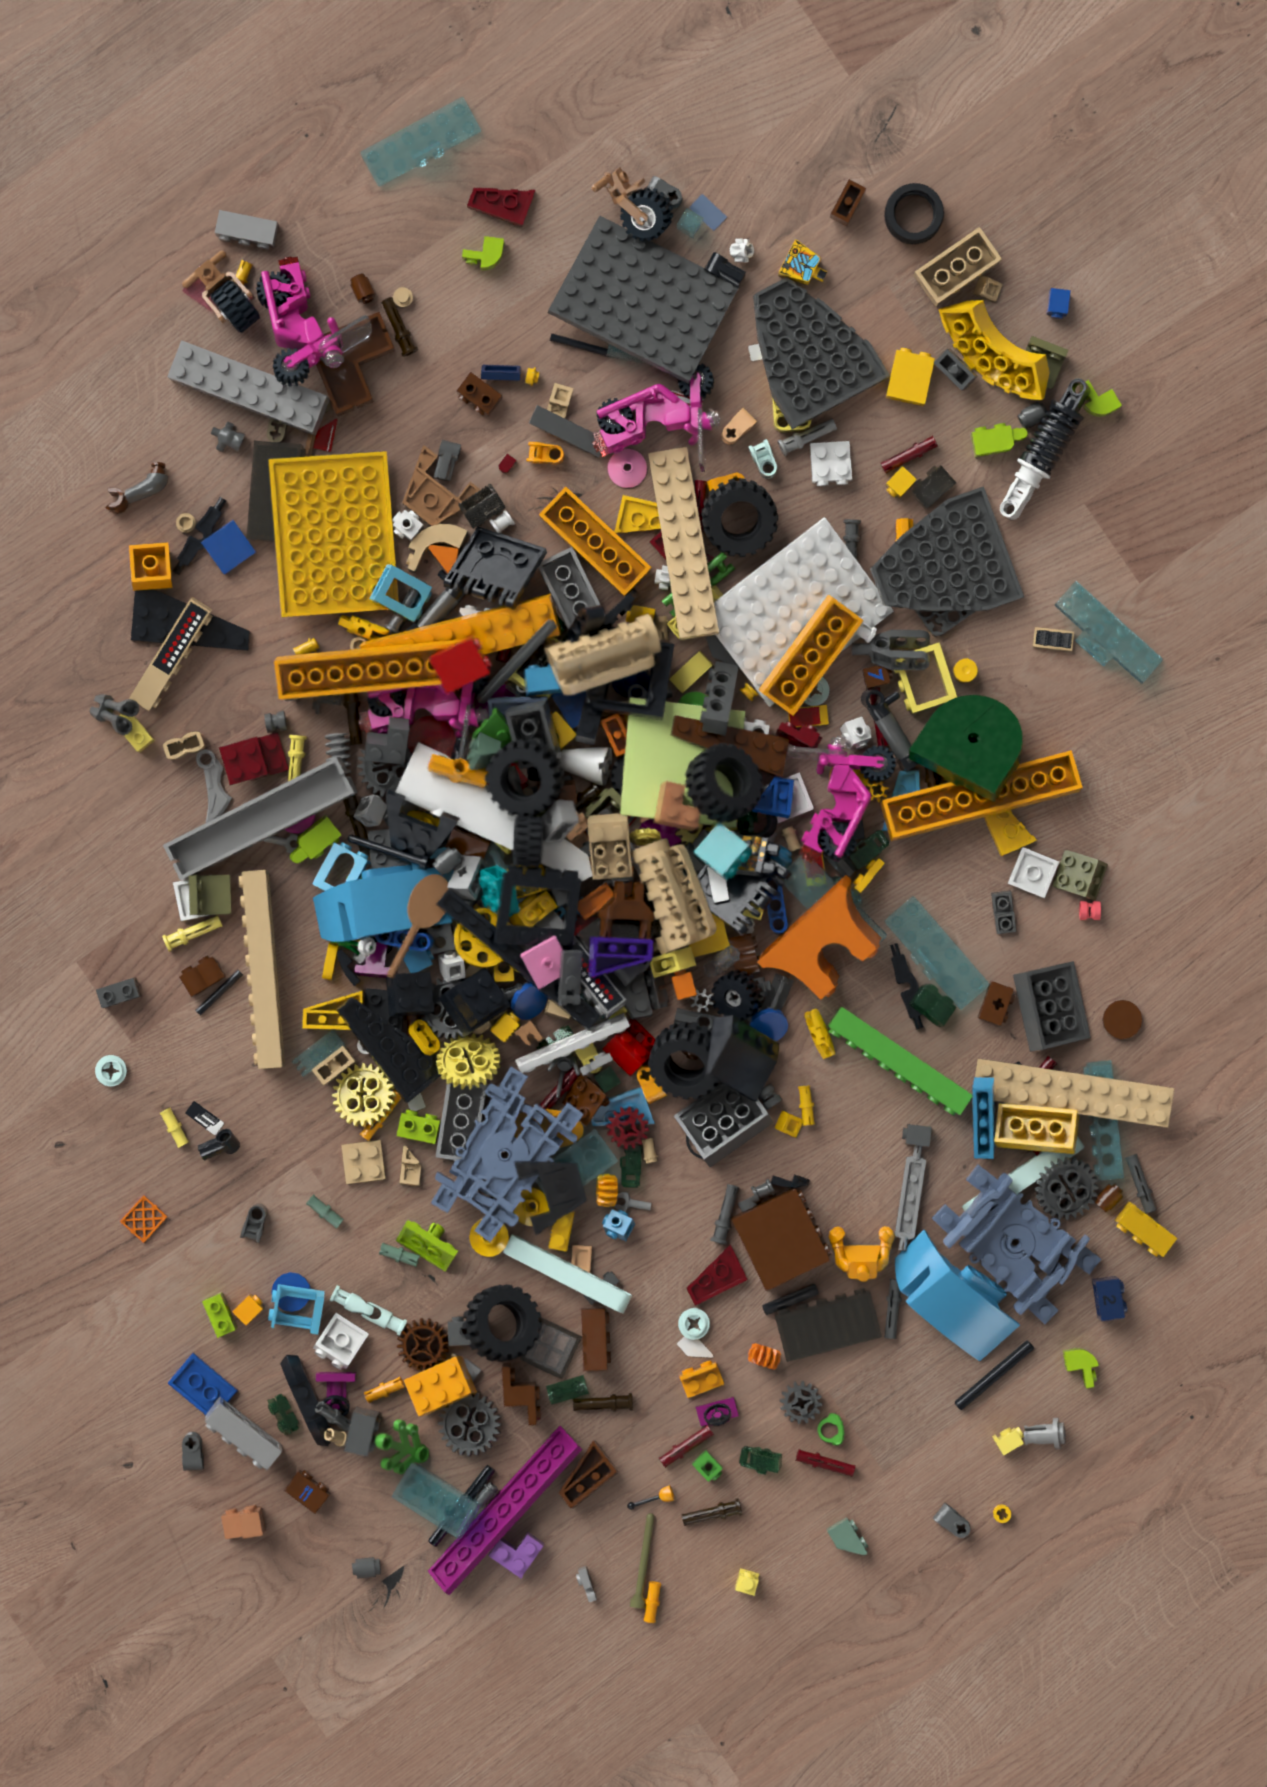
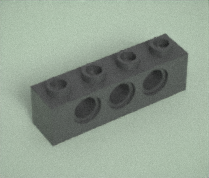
M716 661L714 669L710 668L708 680H712V682H707L705 694H709V697L705 696L703 708L706 711L701 713L702 731L726 735L738 665Z

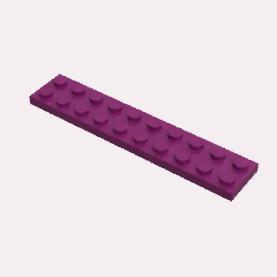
M559 1426L428 1570V1573L447 1595H450L580 1453L582 1448L563 1427Z

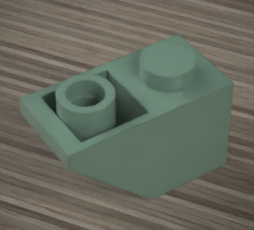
M479 733L476 739L473 738L469 745L471 750L467 757L469 760L468 768L471 770L487 768L492 756L500 750L501 742L483 733Z
M846 1517L827 1528V1532L838 1549L860 1555L868 1554L866 1551L868 1545L863 1537H858L856 1533L858 1528L853 1519L849 1521Z

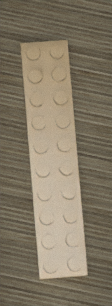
M687 447L648 453L680 640L719 634Z
M985 1059L977 1060L975 1077L994 1078L995 1101L1077 1110L1078 1114L1161 1127L1169 1126L1174 1088Z

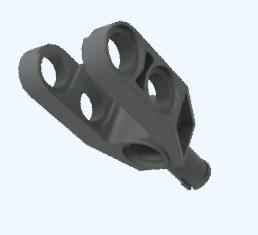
M889 630L874 635L870 643H852V655H869L871 663L890 670H925L930 664L928 653L924 651L890 649L926 647L930 643V635L924 630ZM902 637V638H905L906 640L900 642V641H897L896 639ZM924 638L926 640L924 642H918L916 639ZM899 658H903V659H905L906 661H905V662H897L896 660L899 659ZM917 659L926 660L923 663L916 662Z

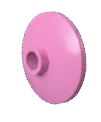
M624 449L619 453H614L608 463L609 477L616 485L623 488H632L639 485L647 473V464L644 457L633 449ZM625 464H629L631 466V469L629 471L624 470L623 467Z

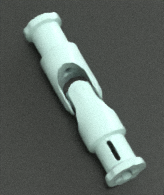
M338 1285L329 1300L343 1305L345 1309L351 1312L362 1313L361 1316L384 1329L387 1327L395 1331L398 1336H400L407 1322L406 1319L401 1320L393 1316L392 1312L372 1302L365 1303L360 1296L354 1293L350 1294L340 1289ZM374 1307L381 1312V1316L378 1319L369 1318L373 1314Z

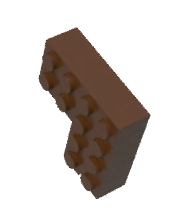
M380 312L338 328L342 342L340 346L342 355L335 361H329L321 356L316 364L338 417L354 411L353 406L355 405L357 408H361L374 402L360 365L395 351ZM332 332L323 334V337L332 334Z

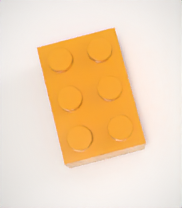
M462 1356L453 1357L404 1380L418 1417L426 1416L477 1393Z

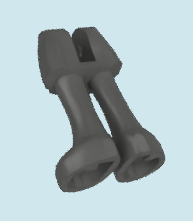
M96 695L94 701L98 702L100 707L95 708L91 706L90 714L100 722L106 720L111 722L113 729L118 734H129L132 730V723L127 718L112 713L116 710L125 716L134 717L139 713V704L132 699L115 702L114 698L110 695Z

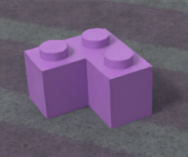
M527 1532L517 1548L501 1538L489 1552V1557L519 1578H522L543 1548L544 1543L529 1532Z

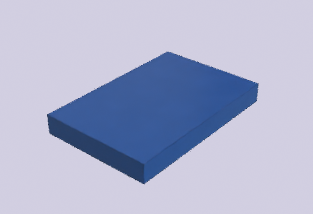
M195 1353L190 1355L168 1382L172 1388L205 1415L219 1397L229 1402L238 1391Z

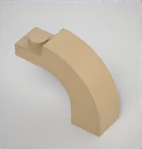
M451 524L433 525L422 530L414 537L408 547L415 552L414 554L410 553L406 564L409 565L407 569L416 573L423 555L430 545L447 544L461 550L468 531Z

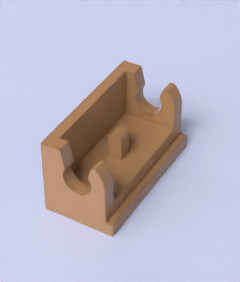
M532 1020L515 1031V1034L519 1035L527 1045H531V1041L528 1040V1037L533 1039L531 1034L538 1041L544 1038Z

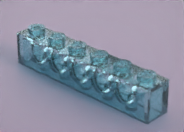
M1112 1061L1086 1062V1067H1083L1084 1075H1100L1104 1078L1113 1079ZM1088 1115L1089 1118L1092 1117L1093 1124L1089 1126L1090 1136L1094 1137L1095 1145H1092V1155L1096 1157L1097 1162L1094 1165L1095 1176H1098V1180L1124 1178L1118 1120L1108 1118L1107 1124L1101 1126L1098 1123L1099 1117ZM1104 1134L1110 1137V1142L1107 1145L1100 1143V1138ZM1105 1154L1112 1156V1162L1108 1165L1102 1162Z

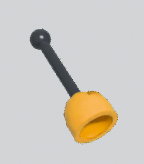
M670 1485L663 1487L659 1495L635 1503L629 1502L627 1507L633 1510L636 1506L658 1499L664 1502L674 1501L672 1488Z

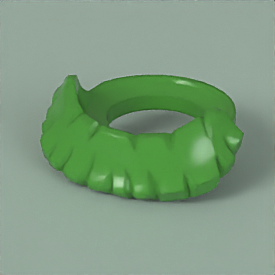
M830 1413L827 1418H824L818 1424V1435L824 1442L839 1446L844 1441V1425L838 1414ZM825 1423H832L837 1425L838 1434L833 1438H826L822 1434L821 1428Z

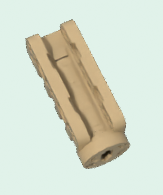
M649 614L635 618V622L629 624L625 622L617 624V628L609 631L606 628L599 630L597 635L591 637L588 635L579 637V641L574 643L569 641L561 643V641L555 642V640L547 638V642L544 643L547 661L551 666L559 687L566 695L576 694L649 669L655 664L653 654L661 652L659 637Z
M666 838L631 851L634 864H638L641 871L639 875L642 883L645 882L649 892L646 894L648 901H652L655 912H653L655 919H659L663 929L660 931L662 936L655 938L656 942L653 943L652 954L661 953L663 955L714 935L716 924L686 847L681 844L670 847ZM683 868L687 870V877L683 874ZM697 905L701 907V914L697 911Z

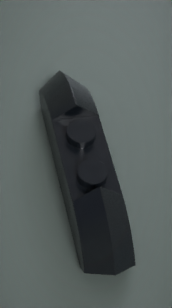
M286 1355L280 1365L307 1427L317 1445L329 1446L331 1441H327L324 1438L325 1431L329 1432L327 1429L331 1428L325 1417L315 1412V1408H317L316 1406L320 1401L298 1355Z

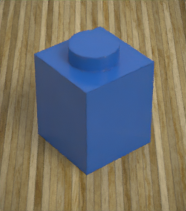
M1050 289L1047 314L1051 315V318L1062 319L1063 316H1067L1071 290Z

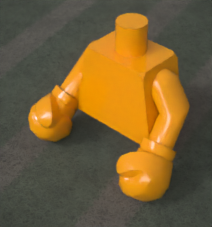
M838 1226L829 1231L828 1238L832 1245V1250H834L837 1267L846 1272L848 1278L859 1279L864 1282L868 1279L877 1278L878 1272L887 1267L895 1234L890 1227L884 1226L879 1230L880 1245L844 1246L845 1231Z

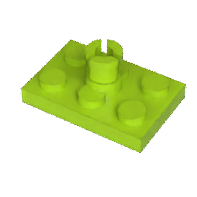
M407 1220L395 1240L445 1272L458 1252L451 1244L440 1240L445 1230L441 1225H436L435 1223H431L428 1231H425L416 1222Z

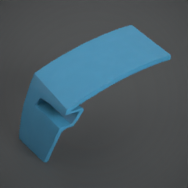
M412 865L369 869L361 872L362 879L348 881L313 897L321 938L333 942H343L410 929L413 924L409 920L407 906L412 890L423 878L432 874H441L436 868L413 870ZM445 913L433 926L453 923L452 918Z
M923 1230L907 1246V1251H902L895 1258V1272L899 1290L909 1297L906 1303L944 1336L978 1361H981L1020 1326L1016 1320L1000 1310L998 1306L1007 1296L1003 1288L971 1265H967L962 1271L952 1265L947 1258L939 1253L927 1231Z

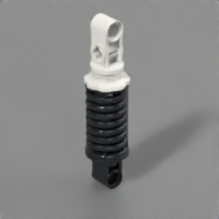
M1076 378L1070 382L1060 402L1051 400L1050 411H1047L1045 413L1046 418L1041 420L1043 425H1038V431L1034 432L1035 438L1030 439L1031 444L1026 446L1027 451H1024L1021 457L1018 458L1017 461L1020 463L1021 469L1015 473L1016 479L1011 484L1006 497L1000 505L1001 514L1008 519L1015 520L1021 515L1024 507L1031 499L1035 488L1039 489V483L1042 478L1050 479V471L1056 467L1052 460L1055 462L1060 460V457L1056 454L1062 455L1063 450L1061 448L1065 449L1067 447L1064 441L1070 442L1071 437L1067 434L1074 435L1075 431L1073 429H1077L1081 421L1084 420L1079 411L1090 394V387L1082 379ZM1082 384L1084 386L1083 391L1076 393V387ZM1010 505H1014V512L1007 514V508Z

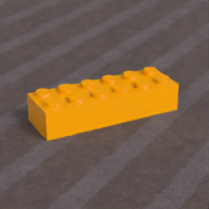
M566 486L539 514V517L570 547H573L624 598L652 570V567Z
M828 595L758 690L794 716L864 620L835 598Z

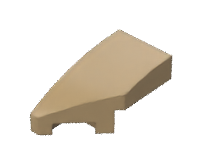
M403 1146L400 1185L419 1186L421 1165L407 1146Z

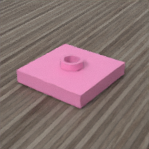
M555 935L520 954L538 989L558 979L560 976L561 951L563 950Z

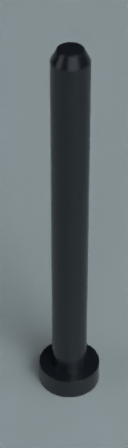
M355 835L348 836V841L420 865V869L427 870L430 864V857L428 856L421 858Z

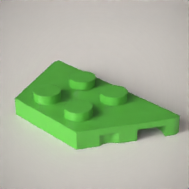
M497 708L492 710V715L489 719H485L481 723V727L477 728L472 734V739H476L479 733L501 742V748L512 742L508 722Z

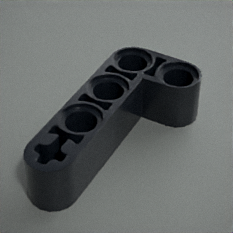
M601 605L581 608L564 635L562 643L567 641L574 643L579 641V637L596 635L605 621L604 608Z

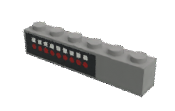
M553 910L537 922L534 927L563 929L564 922ZM574 936L572 949L562 948V950H581L583 952L580 986L583 989L582 993L588 1001H593L596 1005L594 1008L600 1016L604 1015L607 1019L625 1006L626 999L605 973L595 977L588 976L589 953Z

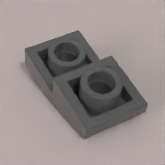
M1011 890L991 893L996 934L1016 932Z

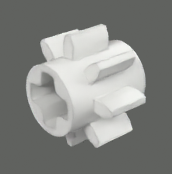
M735 239L736 243L731 244L730 255L735 258V262H749L748 258L753 257L754 254L753 245L749 243V239Z
M662 565V570H656L654 584H659V589L668 590V587L671 586L668 568Z
M696 989L697 995L690 997L695 1002L691 1007L698 1006V1012H700L701 1008H705L708 1011V1004H714L709 1001L713 994L707 996L705 994L706 989L703 990V993H699ZM699 995L707 997L705 1006L696 1003L699 1000Z

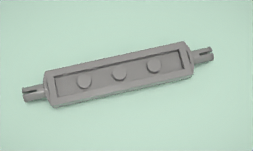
M914 1145L913 1156L906 1157L895 1227V1236L900 1238L898 1250H902L903 1246V1251H907L908 1239L915 1237L926 1160L921 1158L922 1146L918 1147V1145Z

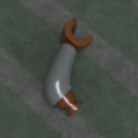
M152 462L151 467L153 469H151V473L147 474V478L125 490V493L118 488H109L108 492L111 496H119L116 502L109 503L105 508L109 512L119 514L128 508V504L162 491L168 483V476L165 475V470H163L166 464Z

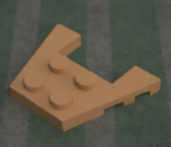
M424 445L402 503L430 526L442 523L483 496L484 492L472 482H469L458 497L448 491L426 473L438 456Z

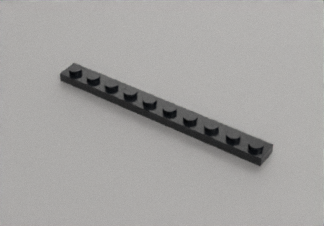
M448 889L436 905L537 988L520 956L525 951L518 945L495 943L496 927L453 891ZM559 979L538 989L586 1030H589L600 1017L597 1011L581 997L579 1005H572V1003L559 1005ZM572 990L567 991L566 995H571Z

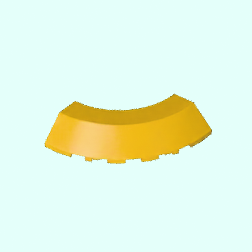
M984 300L964 301L939 309L946 333L949 332L954 342L952 344L953 347L960 351L964 357V362L972 370L975 369L983 376L982 379L993 386L997 385L1005 389L1004 392L1008 394L1011 392L1020 395L1021 398L1032 400L1044 399L1050 374L1046 354L1025 351L1008 341L991 321Z

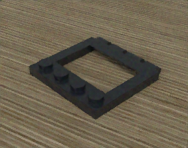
M660 642L661 652L653 654L655 664L651 667L645 705L606 700L609 682L590 688L595 690H587L585 704L592 706V710L663 720L674 644Z
M508 865L507 872H503L494 942L498 944L536 946L555 935L561 948L572 949L581 887L578 871L563 870V876L561 877V869L545 868L542 875V868L525 867L523 874L522 866ZM513 886L568 890L563 929L508 925Z

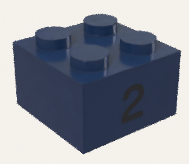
M1116 1276L1092 1279L1097 1318L1101 1321L1125 1318L1124 1313L1128 1311L1126 1301L1122 1299L1121 1294L1125 1293L1123 1281L1119 1280Z

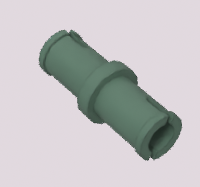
M314 1194L306 1203V1205L319 1214L321 1219L324 1218L335 1228L344 1220L330 1209V1205H325Z
M382 1243L381 1251H379V1255L395 1259L397 1263L401 1261L417 1267L418 1259H420V1255L405 1251L402 1247L396 1248Z

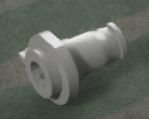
M1053 1418V1424L1035 1425L1032 1427L1024 1426L1025 1445H1028V1443L1054 1444L1055 1449H1061V1444L1066 1442L1064 1422L1060 1423L1059 1418Z

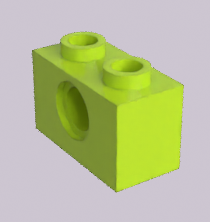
M223 1292L202 1301L217 1338L237 1329Z

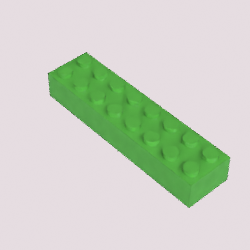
M839 1007L827 1025L831 1028L829 1030L831 1034L837 1038L841 1036L846 1038L845 1043L855 1050L859 1047L863 1050L862 1055L870 1060H873V1058L880 1061L878 1065L889 1072L892 1069L896 1072L894 1075L896 1078L904 1083L908 1080L912 1083L911 1088L919 1093L926 1092L929 1094L927 1096L929 1100L937 1105L939 1102L945 1105L943 1109L953 1116L956 1113L961 1115L973 1097L965 1089L843 1007Z

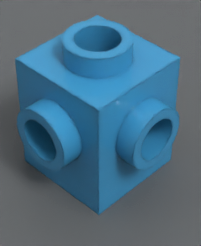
M611 1210L610 1214L605 1215L602 1222L608 1237L615 1240L619 1238L627 1241L635 1223L622 1210Z

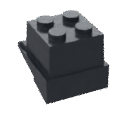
M482 968L438 998L464 1037L511 1007V1004L486 968Z

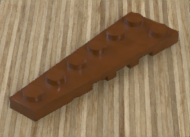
M674 716L671 736L694 745H699L704 749L720 743L735 745L737 749L742 748L745 750L746 755H750L753 758L752 761L754 764L757 763L759 770L777 777H783L789 743L788 738L727 726L726 735L702 731L703 723L700 720Z

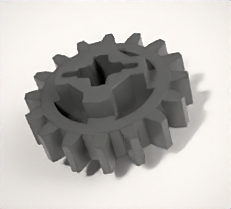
M795 1381L793 1382L794 1387L791 1388L787 1385L788 1392L782 1391V1395L785 1398L779 1400L781 1403H784L780 1409L786 1410L784 1416L790 1415L791 1422L797 1419L798 1424H800L801 1420L804 1419L807 1424L809 1417L813 1420L815 1419L814 1413L820 1414L817 1406H822V1403L818 1402L822 1397L815 1394L818 1391L817 1388L811 1389V1383L805 1386L804 1381H801L800 1385H797ZM801 1389L810 1392L812 1395L806 1396L802 1394ZM794 1392L793 1400L788 1402L789 1396ZM798 1398L806 1400V1402H804L803 1407H800L799 1404H795L798 1402ZM814 1403L812 1410L808 1413L807 1408L810 1404ZM796 1409L800 1411L801 1415H796L790 1410Z

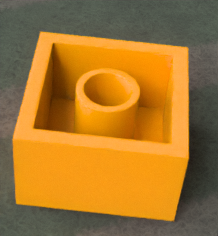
M168 542L129 545L133 591L173 588Z

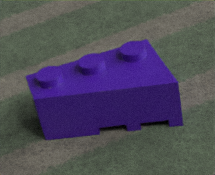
M590 937L588 976L595 977L652 960L653 940Z

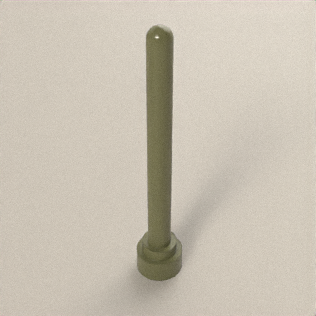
M649 1513L646 1517L636 1592L633 1598L630 1599V1607L645 1609L646 1606L643 1592L654 1524V1515L652 1513Z

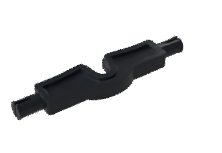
M219 497L215 506H210L205 515L196 524V529L203 534V538L198 540L193 536L188 537L177 557L179 562L173 572L180 575L185 565L189 566L198 551L205 548L201 542L213 534V528L222 515L221 509L227 502L225 499Z
M898 943L889 945L893 954L891 962L894 968L896 983L910 984V989L900 994L908 1016L913 1018L916 1030L919 1029V1026L923 1028L920 1017L923 1013L917 997L919 992L918 982L914 975L910 973L905 955L900 953Z

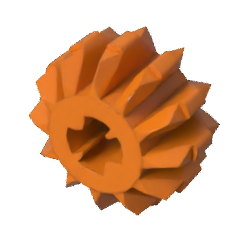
M757 1343L752 1344L751 1349H749L748 1360L751 1363L773 1370L777 1369L778 1364H780L781 1352Z

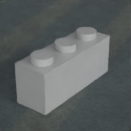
M219 210L215 235L221 241L230 242L233 239L238 240V243L241 245L249 246L250 243L258 244V248L269 249V247L274 248L279 224L273 220Z

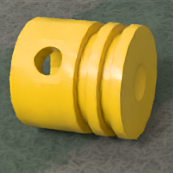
M968 658L959 660L953 667V676L960 683L972 681L978 672L976 663Z

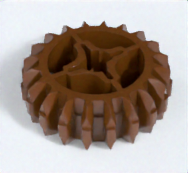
M420 1318V1324H417L415 1319L412 1320L413 1327L407 1323L405 1326L408 1331L404 1329L401 1331V1334L405 1336H398L397 1340L403 1342V1344H397V1348H403V1351H400L398 1355H406L402 1362L405 1363L409 1359L411 1361L408 1365L409 1368L412 1367L413 1363L417 1364L415 1367L416 1371L419 1370L420 1365H423V1371L427 1370V1365L431 1368L434 1366V1362L437 1365L440 1364L439 1357L443 1360L446 1359L442 1352H449V1349L444 1347V1345H449V1342L443 1340L448 1337V1333L442 1335L441 1332L445 1328L442 1326L438 1330L436 1327L439 1322L437 1321L433 1326L430 1325V1318H428L427 1324H424L423 1318ZM428 1329L433 1333L423 1337L416 1330ZM411 1334L414 1337L416 1346L409 1352L407 1340ZM436 1337H438L440 1343L437 1355L431 1348V1342ZM430 1339L426 1345L428 1350L424 1349V1347L423 1349H418L420 1345L419 1340L427 1341ZM423 1352L431 1359L419 1360L414 1358V1356Z

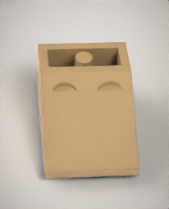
M620 813L588 816L593 880L632 877L628 816L620 815Z

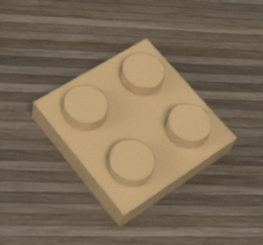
M381 1140L341 1145L346 1184L386 1179Z

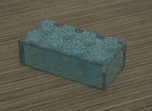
M595 1128L553 1158V1161L576 1162L582 1184L585 1186L618 1162V1159ZM538 1176L535 1181L544 1192L540 1176Z
M417 1463L410 1464L391 1496L456 1538L463 1537L482 1505Z

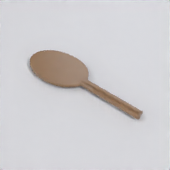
M438 874L429 875L419 881L412 890L408 900L407 913L413 925L387 973L388 977L394 978L419 928L424 929L433 926L445 914L436 905L448 890V881L443 876Z

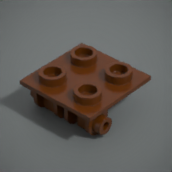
M580 1073L562 1101L564 1105L568 1102L583 1113L580 1121L586 1127L593 1119L599 1107H606L610 1103L609 1097L587 1075L583 1076L582 1073Z

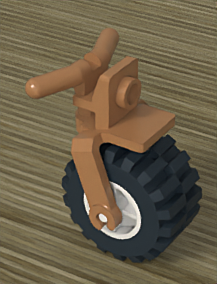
M620 167L612 175L606 172L602 179L592 185V191L597 192L605 187L607 192L610 193L613 203L621 206L620 212L623 213L620 215V220H624L622 226L628 229L626 233L628 235L632 233V238L634 239L640 237V241H645L646 239L652 241L663 234L673 218V213L671 212L673 206L668 204L670 199L668 197L665 199L663 197L665 194L662 191L660 194L657 193L658 189L653 188L651 191L650 187L637 190L645 182V179L642 178L630 185L627 173L622 171Z
M220 251L210 260L205 261L193 274L183 281L182 286L189 288L200 279L206 286L205 291L202 293V298L215 312L218 319L222 323H225L226 319H228L238 332L243 333L260 319L258 311L249 301L255 297L244 287L234 273L227 272L226 274H221L215 265L226 257V252ZM210 296L212 301L216 304V306L220 309L222 313H220L218 309L209 300Z

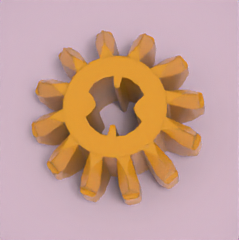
M598 1175L595 1191L598 1206L610 1207L616 1205L618 1182L615 1175Z

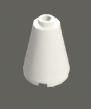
M593 747L562 750L560 769L597 785L605 786L611 773V770H608L609 764H612L613 761L611 748Z

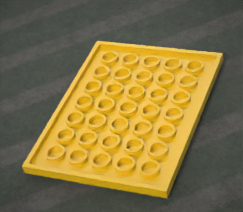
M387 451L269 459L281 617L388 610L387 607L369 599L386 565L389 564L396 567ZM394 578L385 595L399 602L397 579Z

